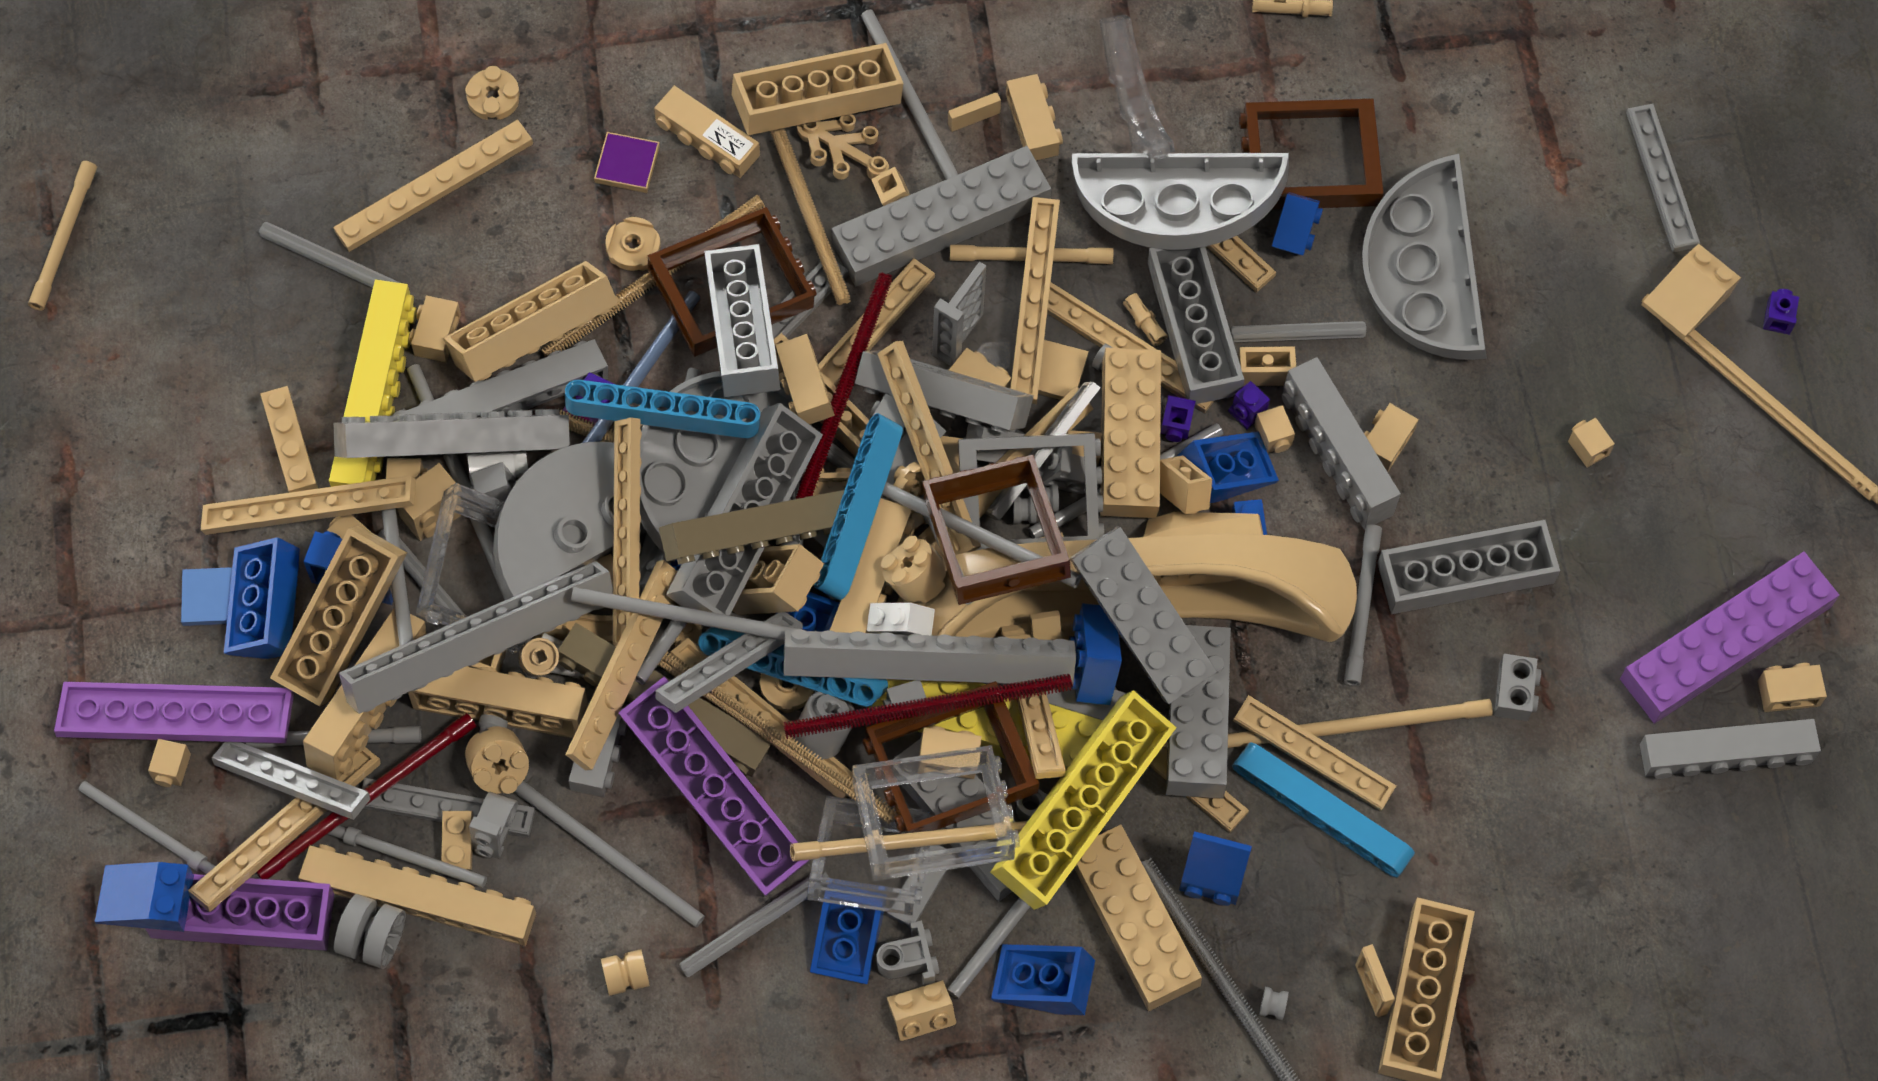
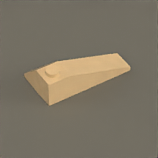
M1172 512L1148 519L1143 537L1206 534L1263 535L1259 514L1205 512L1185 514L1183 512Z

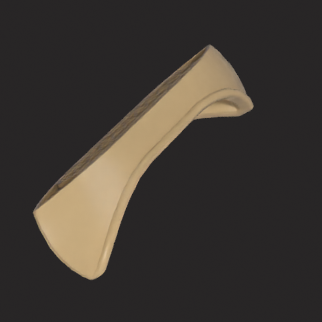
M1206 534L1128 538L1181 618L1229 619L1288 630L1327 642H1333L1343 636L1353 618L1357 600V586L1350 564L1339 548L1297 538L1254 534ZM1096 540L1063 542L1070 558ZM1047 542L1017 544L1042 557L1051 555ZM992 548L955 555L964 576L1021 563ZM1070 561V570L1078 573V571ZM946 573L943 580L945 584L944 589L935 598L927 603H923L921 600L912 602L935 609L932 636H979L985 638L1002 636L1001 627L1030 623V614L1058 610L1060 618L1079 614L1082 603L1100 605L1082 577L1076 588L1061 581H1055L974 601L968 605H958L948 573Z

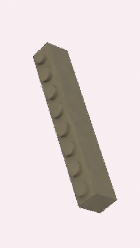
M844 490L691 519L659 527L666 562L677 560L678 565L695 561L694 556L702 555L703 560L720 556L719 551L727 550L728 555L745 551L744 546L751 545L752 550L768 547V541L772 540L776 541V545L792 542V536L796 535L800 536V540L817 537L816 531L823 530L824 535H829Z
M575 623L558 649V663L568 671L573 672L576 670L584 675L585 681L597 687L616 647ZM654 670L645 684H640L634 680L625 701L631 703L665 676ZM701 698L689 704V708L743 775L746 776L747 774L753 777L770 750L772 743Z

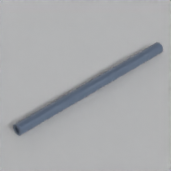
M689 291L684 301L689 311L692 312L699 302L700 296L694 291ZM673 315L623 386H640L679 330ZM598 419L582 443L600 442L614 421Z

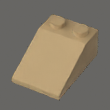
M1698 244L1682 258L1641 305L1684 339L1729 298L1741 277Z

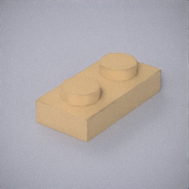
M442 811L441 861L466 870H472L473 848L469 826L473 819V811Z

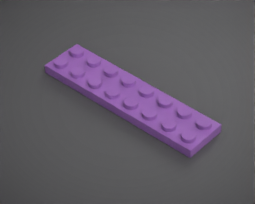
M63 682L54 732L56 737L286 743L294 693L288 688Z

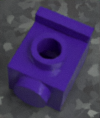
M1788 289L1772 291L1767 300L1763 329L1790 335L1797 320L1796 314L1799 297L1793 296V292Z
M1250 381L1235 394L1233 405L1228 409V412L1248 430L1255 424L1257 413L1268 410L1270 399Z
M1168 395L1160 434L1166 435L1165 438L1172 442L1188 439L1196 401Z

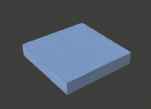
M232 567L182 570L181 623L183 626L227 624Z

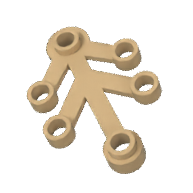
M852 114L841 116L839 120L815 121L797 125V133L800 138L809 144L811 151L810 161L814 166H823L827 159V152L820 147L819 140L828 145L834 166L833 175L837 179L847 178L850 166L844 161L842 153L866 166L867 175L870 179L878 176L885 170H889V164L885 158L881 156L872 158L851 146L861 143L869 145L876 143L878 130L875 127L867 126L860 133L835 136L829 133L836 130L852 131L855 128L856 118Z

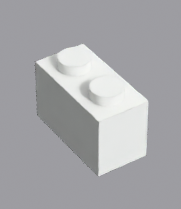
M870 603L867 632L874 634L888 632L901 635L916 633L932 636L935 609L914 603Z

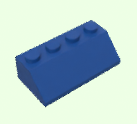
M278 537L234 548L224 654L262 659L282 656L292 637L300 548Z

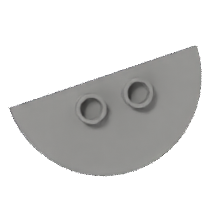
M1072 153V168L1075 189L1079 200L1091 218L1101 227L1115 236L1134 244L1157 249L1181 250L1200 248L1226 241L1245 232L1263 219L1277 203L1285 188L1289 173V153Z
M1459 154L1431 161L1415 169L1386 193L1372 214L1366 229L1362 252L1363 270L1367 288L1377 312L1385 323L1405 341L1428 353L1446 358L1465 360L1487 359Z
M721 371L691 378L670 391L749 402L759 408L760 414L764 408L781 403L790 410L788 402L793 401L791 394L786 395L781 381H779V391L724 397ZM659 407V408H657V409L660 410V411H666V410H668V409L665 408V407ZM687 411V412H685L686 414H689V415H694V414H696V412H694V411ZM715 415V416H713V417L718 418V419L724 418L723 415ZM748 418L742 419L743 422H752ZM642 425L640 427L642 432L640 440L641 522L653 542L663 553L664 549L659 527L707 517L748 438Z
M586 442L561 448L537 461L516 482L499 513L493 543L495 569L506 599L588 565L614 551V442ZM642 522L640 523V536L647 532Z

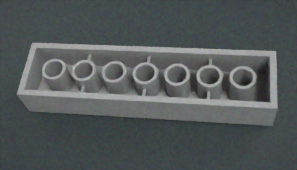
M1025 146L833 227L832 244L856 287L877 278L879 273L887 274L908 265L913 258L920 260L948 248L950 245H955L1030 213L1033 197L1050 199L1051 187L1028 146Z
M781 403L764 408L760 414L758 433L754 437L747 439L707 516L789 501L823 434ZM751 545L744 546L745 551L729 555L727 550L719 551L720 556L703 560L702 555L694 556L695 561L680 566L666 596L682 607L730 616L764 548L752 550Z
M536 409L535 415H532V410H509L508 416H505V411L481 412V417H477V412L453 413V418H449V414L430 413L425 414L426 419H422L421 415L404 414L398 415V420H393V416L378 415L370 416V421L366 422L365 417L352 416L342 417V422L333 423L335 457L341 458L551 450L570 446L569 415H560L559 409Z

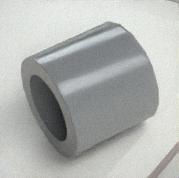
M815 692L809 697L799 719L801 722L802 719L806 720V718L813 720V717H815L816 719V716L820 719V716L824 718V715L826 717L830 715L831 717V714L834 715V713L838 716V713L842 715V712L845 714V711L849 714V711L852 712L854 708L849 701L829 694ZM847 725L846 729L842 726V730L840 727L839 730L835 727V731H833L832 728L831 732L829 728L828 732L824 729V733L822 730L821 733L817 730V734L814 731L813 735L811 732L810 735L806 732V736L803 733L802 737L799 733V737L796 734L795 738L793 736V739H795L794 742L798 740L797 745L801 743L800 747L804 745L803 749L807 747L806 751L810 749L809 753L813 751L811 755L816 753L814 757L819 755L817 759L822 757L821 759H829L839 753L851 730V725L849 729Z

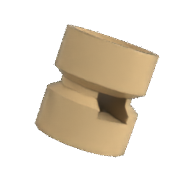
M532 639L521 648L518 657L519 664L523 671L531 676L546 675L553 671L558 664V649L548 639Z
M641 949L625 953L623 959H620L617 955L601 959L609 996L625 992L627 986H630L633 990L650 986Z

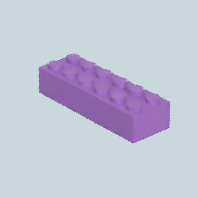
M194 874L192 886L205 875ZM249 878L211 912L207 911L190 897L184 932L145 929L151 938L327 951L335 894L331 885L325 883Z

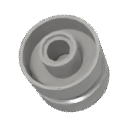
M355 894L340 918L334 941V951L352 959H356L363 951L364 963L385 969L393 958L400 942L406 919L405 910L384 904L377 912L376 900Z

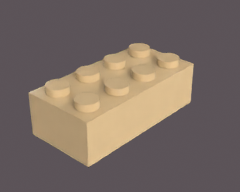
M800 544L765 547L732 611L737 615L798 612L805 605L807 594L811 587L818 581L820 570L824 563Z

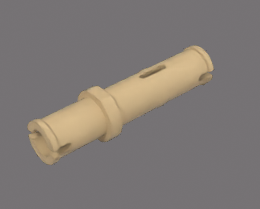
M1253 0L1252 13L1301 14L1302 17H1308V15L1332 17L1333 0Z

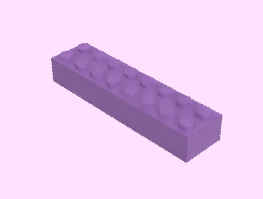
M1802 552L1627 666L1620 680L1655 724L1830 609L1839 597V594L1808 555Z
M663 677L622 709L619 715L766 897L810 860L792 861L790 845L798 843L797 840L689 706L675 713L656 700L655 690L668 683V680Z

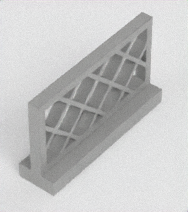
M980 261L949 303L940 298L934 306L932 355L950 366L962 354V343L983 316L986 265Z

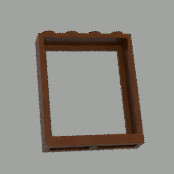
M1374 98L1245 103L1244 113L1239 114V127L1244 129L1245 137H1241L1242 153H1261L1258 120L1359 117L1365 185L1285 187L1279 200L1271 210L1283 209L1288 192L1320 201L1318 208L1378 206L1383 197V184Z
M767 207L647 255L648 270L694 357L717 348L715 331L702 335L668 270L705 256L704 251L722 249L761 233L796 296L769 308L771 325L814 308V296L817 295L813 283L807 281L803 275L805 271L801 261L794 258L792 245L788 237L783 238L780 232L781 226L776 215L771 216Z
M1033 455L1017 457L1013 460L996 464L992 463L984 467L963 470L955 474L922 481L924 499L958 605L1071 578L1070 559ZM1027 484L1051 555L962 577L939 504Z
M994 681L992 683L980 686L975 689L977 690V692L978 689L981 690V688L985 690V688L989 689V687H991L992 689V686H994L996 689V686H998V684L996 681ZM1004 698L1003 702L1000 699V703H998V700H996V703L993 700V704L989 701L988 705L986 701V705L982 702V706L980 703L977 706L975 703V707L971 704V708L968 704V708L964 705V709L961 706L960 710L957 706V710H955V707H953V711L951 708L950 711L946 708V712L943 709L942 713L940 709L939 713L936 710L935 714L933 711L932 714L928 711V715L925 712V716H923V713H921V716L918 713L917 717L915 714L912 717L911 714L910 718L907 715V719H905V716H903V719L900 716V720L896 717V720L893 718L892 721L889 719V722L886 720L885 722L866 727V738L863 739V744L868 756L872 754L874 756L876 764L873 765L878 781L883 780L887 790L883 791L889 807L894 806L897 816H894V820L899 833L938 830L1038 793L1039 781L1035 778L1033 767ZM984 707L1016 786L914 823L882 743Z

